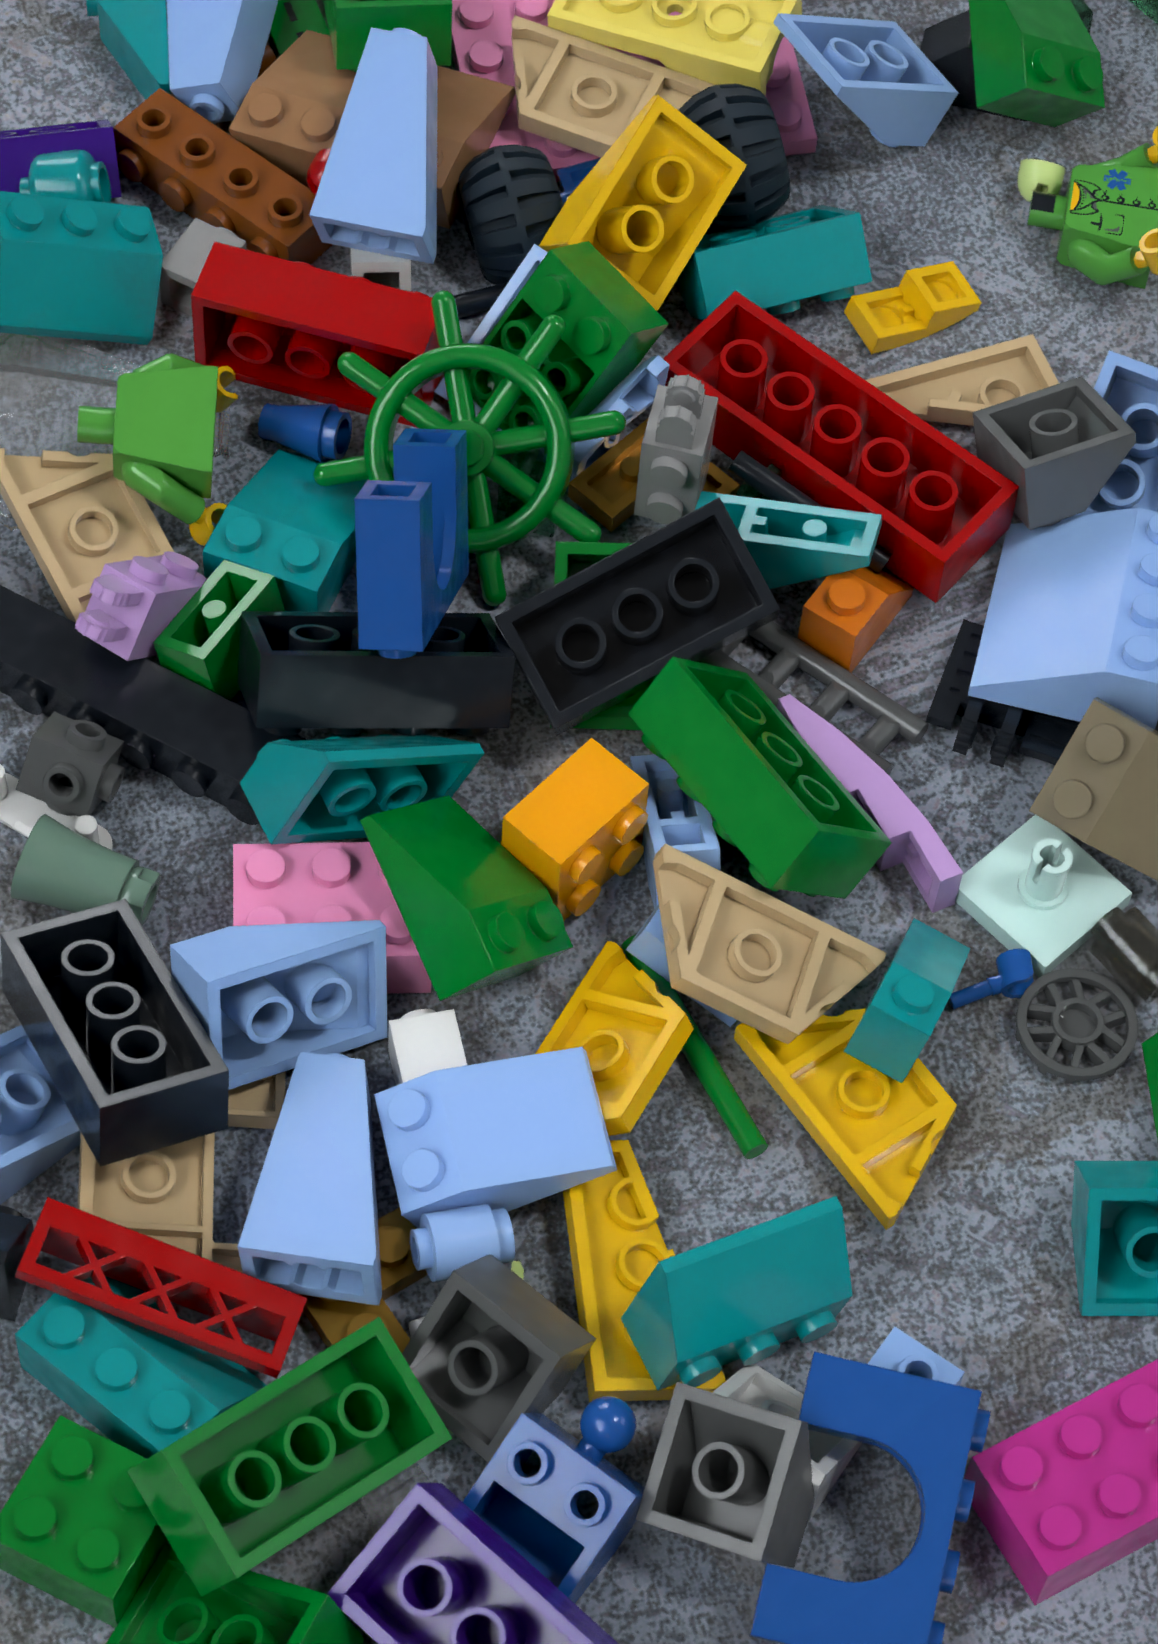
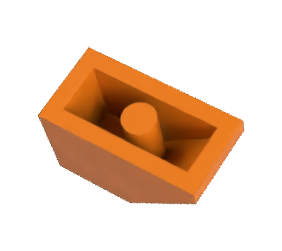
M869 567L829 575L803 606L798 638L852 673L910 599L914 588L883 570L878 574Z

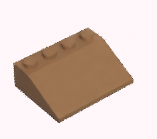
M306 30L252 83L229 127L230 135L309 188L307 184L308 168L318 151L332 148L356 72L349 69L336 70L330 36ZM437 66V226L450 229L462 206L458 189L459 176L465 166L475 156L490 148L516 93L514 86Z

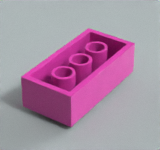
M1158 1359L971 1458L964 1479L975 1481L971 1505L1034 1605L1043 1602L1158 1539Z

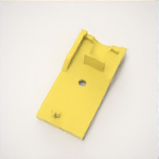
M555 0L547 14L548 27L597 44L659 60L668 69L714 85L739 84L756 88L766 95V85L773 73L776 53L784 37L773 22L778 13L802 15V0ZM672 12L681 13L680 15H669Z

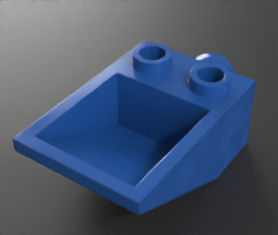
M614 1396L596 1398L586 1406L580 1419V1430L583 1436L580 1441L542 1413H522L463 1500L467 1507L574 1604L615 1554L637 1521L635 1519L645 1489L603 1458L606 1453H614L624 1449L632 1441L636 1432V1417L633 1410L625 1401ZM535 1451L540 1456L541 1467L535 1476L529 1477L521 1468L531 1453ZM590 1491L597 1497L599 1506L597 1513L592 1518L587 1519L579 1513L577 1500L581 1494H586Z

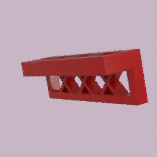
M49 1197L46 1199L15 1274V1278L276 1379L282 1368L307 1301L306 1297ZM42 1251L81 1267L61 1273L40 1265L36 1261ZM105 1276L146 1292L130 1299L112 1292ZM91 1277L94 1285L81 1280ZM156 1302L160 1311L151 1308L148 1305ZM171 1302L212 1318L197 1324L179 1319ZM236 1327L274 1341L275 1344L271 1354L244 1344ZM222 1328L225 1336L213 1332V1330Z

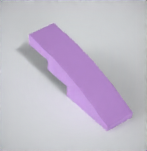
M790 694L778 698L777 709L892 842L876 862L879 870L883 871L903 863L932 913L954 905L963 871L925 816L892 778L839 729Z

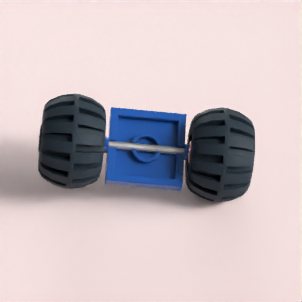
M739 84L714 85L693 95L678 111L747 165L711 225L726 229L750 228L771 218L787 202L791 186L783 142L767 98L758 89ZM523 145L492 147L475 156L465 166L458 180L463 218L481 272L489 283L498 285L510 281L533 245L539 246L568 197L601 158L556 170L561 193L559 192L548 158L542 151Z

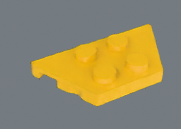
M607 940L535 1054L583 1047L587 1051L608 1136L631 1132L694 1028L686 1013L669 996H664L656 983L642 969L639 971L626 958L620 946L616 942Z
M866 1008L846 1010L838 1016L823 1014L789 1044L781 1042L745 1023L737 1025L734 1033V1040L885 1230L892 1227L954 1117L957 1107L954 1100L919 1058L916 1059L903 1083H900L844 1052Z

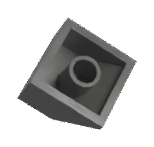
M1082 376L973 412L977 458L1019 486L1014 513L1029 530L1040 526H1051L1061 521V519L1085 512L1136 443V432Z
M489 1254L453 1270L402 1352V1355L446 1428L489 1462L522 1413H543L561 1394L596 1338L496 1257Z
M676 1382L635 1520L760 1562L794 1568L814 1502L808 1423Z

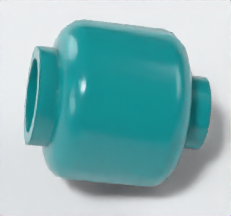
M76 149L40 154L32 161L28 177L21 178L20 193L111 203V187L106 166L101 161L95 162L91 154L85 150Z

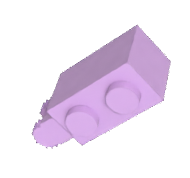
M166 551L163 555L134 556L132 560L106 563L100 577L94 578L89 590L92 596L85 612L79 614L75 629L83 634V636L90 638L126 661L156 656L157 653L153 642L208 578L197 572L199 566L192 559L170 551Z

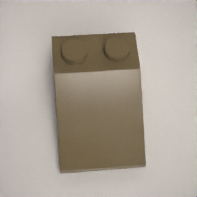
M1098 697L1093 699L1029 811L1082 842L1158 881V731Z

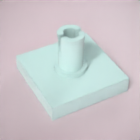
M1034 815L962 875L955 902L1008 950H1028L1031 954L1034 973L1041 977L1055 969L1126 908L1131 899L1132 892L1060 828Z

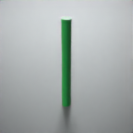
M636 935L629 937L621 945V949L627 959L639 971L642 969L656 983L660 992L664 996H669L686 1013L694 1030L681 1051L745 1159L759 1156L768 1148V1144L678 992L671 988L670 982L626 951Z

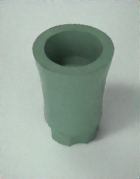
M44 814L33 827L18 860L11 885V898L48 905L72 913L126 899L143 926L155 903L162 874L139 866V860L104 847Z

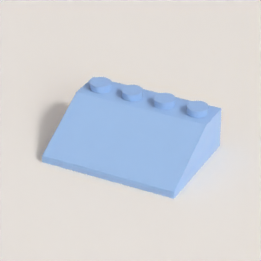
M1138 507L1076 515L1061 519V521L1054 525L1040 526L1029 530L1023 522L1011 524L1005 534L968 696L1078 722L1082 720L1093 699L1098 697L1155 730L1158 721V512Z

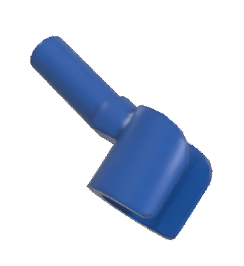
M1013 949L1001 953L996 959L998 975L953 992L949 998L952 1009L954 1010L990 995L995 996L1000 993L1008 998H1021L1026 989L1034 982V969L1030 952L1026 949Z

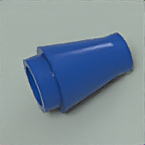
M267 403L260 413L258 434L261 439L274 441L323 463L328 462L330 459L340 460L345 456L352 434V419L349 413L339 411L336 404L275 405Z

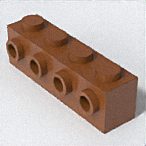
M159 88L113 127L118 168L129 180L141 182L160 195L164 202L177 212L183 211L193 219L198 218L215 227H224L232 231L237 237L246 241V250L293 262H305L311 265L333 245L321 242L309 214L315 195L310 192L308 187L163 89Z

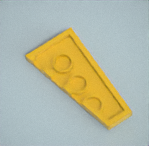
M610 1140L617 1171L563 1191L579 1325L596 1338L584 1357L589 1402L603 1396H614L623 1401L671 1400L676 1384L657 1390L621 1317L658 1262L675 1256L673 1249L667 1250L656 1222L659 1214L629 1140ZM722 1370L714 1378L696 1386V1388L709 1392L715 1391L726 1381Z

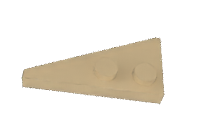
M1033 334L866 380L922 420L974 426L973 412L1059 384Z

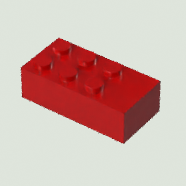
M214 241L191 294L195 362L205 366H218V368L229 366L235 372V380L324 404H336L339 408L369 415L376 398L340 373L337 367L338 358L345 352H353L391 378L412 359L427 351L438 348L431 306L432 297L418 291H405L374 283L363 277H351L316 268L305 262H293ZM442 375L425 384L414 395L431 406L435 396L434 391L439 385ZM400 415L397 423L416 427Z

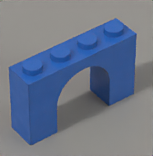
M405 428L393 444L394 481L367 480L354 498L359 649L378 650L380 656L391 659L408 658L414 656L417 652H423L469 574L466 430Z
M814 1352L798 1420L807 1422L809 1430L876 1446L898 1460L910 1475L918 1493L921 1510L919 1531L914 1545L906 1558L894 1570L873 1580L845 1582L767 1563L750 1631L751 1637L780 1644H942L945 1623L933 1620L939 1591L951 1594L957 1575L960 1551L951 1550L948 1547L954 1521L967 1523L973 1500L975 1481L964 1479L963 1477L969 1450L978 1453L982 1452L989 1425L990 1411L978 1408L982 1391Z

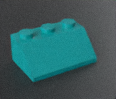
M0 191V333L148 345L153 338L163 262V252L150 208Z
M818 205L773 216L750 228H724L705 233L676 280V285L691 317L699 320L706 319L735 290L760 308H766V312L770 315L798 310L801 308L800 299L820 295L821 301H835L855 295L854 286L873 282L860 212Z
M381 734L375 737L359 738L333 736L320 740L300 741L279 739L268 742L259 751L256 760L239 784L271 845L367 838L360 822L361 819L371 814L448 795L452 798L485 753L479 743L424 734L415 736Z
M1074 1161L1071 1227L1079 1311L1081 1315L1158 1316V1161Z
M837 1196L659 1261L621 1317L657 1390L674 1385L676 1382H682L693 1387L699 1386L718 1375L722 1370L721 1366L741 1359L744 1366L752 1365L774 1354L780 1348L779 1343L797 1336L802 1343H808L832 1331L838 1325L835 1319L836 1316L853 1296L843 1207Z
M105 1276L112 1292L130 1299L146 1292ZM91 1277L81 1280L94 1285ZM54 1293L15 1333L21 1368L113 1442L145 1458L151 1457L267 1386L240 1364L57 1293ZM156 1302L148 1305L149 1307L160 1311Z

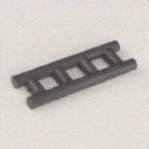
M773 621L696 661L746 672L776 707L778 698L787 695L779 690V688L797 668H800L827 686L808 707L827 722L833 718L848 700L878 719L859 742L843 731L841 732L888 775H890L893 769V764L879 756L898 733L914 744H917L929 726V723ZM747 635H750L777 653L758 675L729 657Z

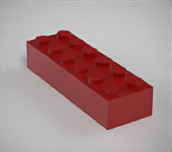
M736 290L663 358L670 365L665 386H668L671 377L689 374V376L701 380V384H704L705 395L718 397L712 441L713 446L733 460L741 450L824 507L881 514L882 526L876 543L892 553L884 567L935 603L1010 528L1019 490L1018 485Z

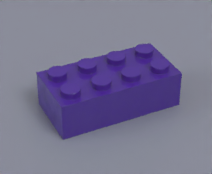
M417 1483L327 1593L337 1606L378 1644H619L442 1483Z

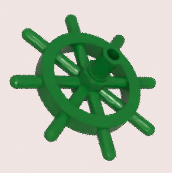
M441 290L436 292L431 300L438 348L427 351L412 359L391 378L353 352H345L340 355L337 361L340 373L376 398L366 425L364 455L320 463L315 467L313 477L316 483L323 487L367 479L394 481L393 438L400 415L419 429L466 430L468 517L470 529H468L469 553H475L483 600L486 604L495 607L501 605L507 596L499 549L513 545L528 537L547 520L579 542H599L601 538L600 527L562 500L573 470L574 442L618 435L625 429L626 420L622 413L615 410L570 418L558 391L545 375L539 371V368L565 332V322L560 316L554 314L546 316L517 356L490 345L463 343L455 297L449 291ZM468 369L490 371L503 376V379L477 416L475 415ZM441 375H444L452 421L414 395L425 384ZM525 392L538 410L543 423L497 431L521 394ZM547 447L546 464L539 483L501 457V455ZM486 476L525 503L513 515L496 524L494 523Z

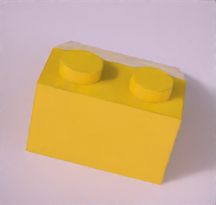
M655 95L568 197L539 244V247L549 252L550 249L589 241L658 312L747 165L661 96Z

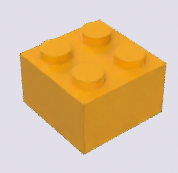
M591 737L503 817L501 845L547 887L553 903L561 912L564 921L571 914H574L576 917L584 914L598 898L601 886L614 874L624 876L640 860L644 852V846L642 845L644 825L648 819L646 807L649 783Z

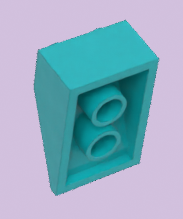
M278 449L229 502L202 551L204 576L209 578L222 561L227 560L275 576L285 611L329 612L356 561L354 498L367 480L328 487L320 486L313 477L314 469L320 463Z

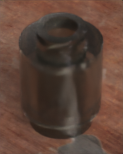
M1115 907L1105 914L1091 929L1090 933L1094 936L1095 940L1090 946L1089 951L1131 996L1138 993L1146 1003H1150L1158 998V929L1137 907L1131 908L1125 913L1119 907Z

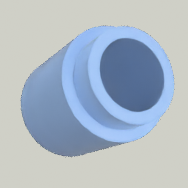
M488 1204L425 1213L420 1217L419 1229H412L410 1231V1249L414 1266L417 1271L426 1269L432 1282L448 1280L453 1270L489 1254L496 1257L503 1264L514 1261V1233L509 1214L505 1208L491 1210Z

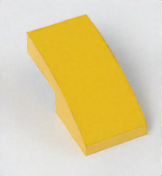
M954 261L906 270L898 287L851 296L844 314L870 353L875 354L937 333L978 311L982 302Z

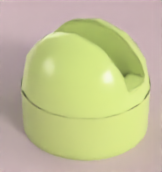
M1037 159L1021 160L1017 177L1018 190L1023 198L1029 202L1031 201L1033 191L1058 195L1063 184L1066 169L1059 164Z

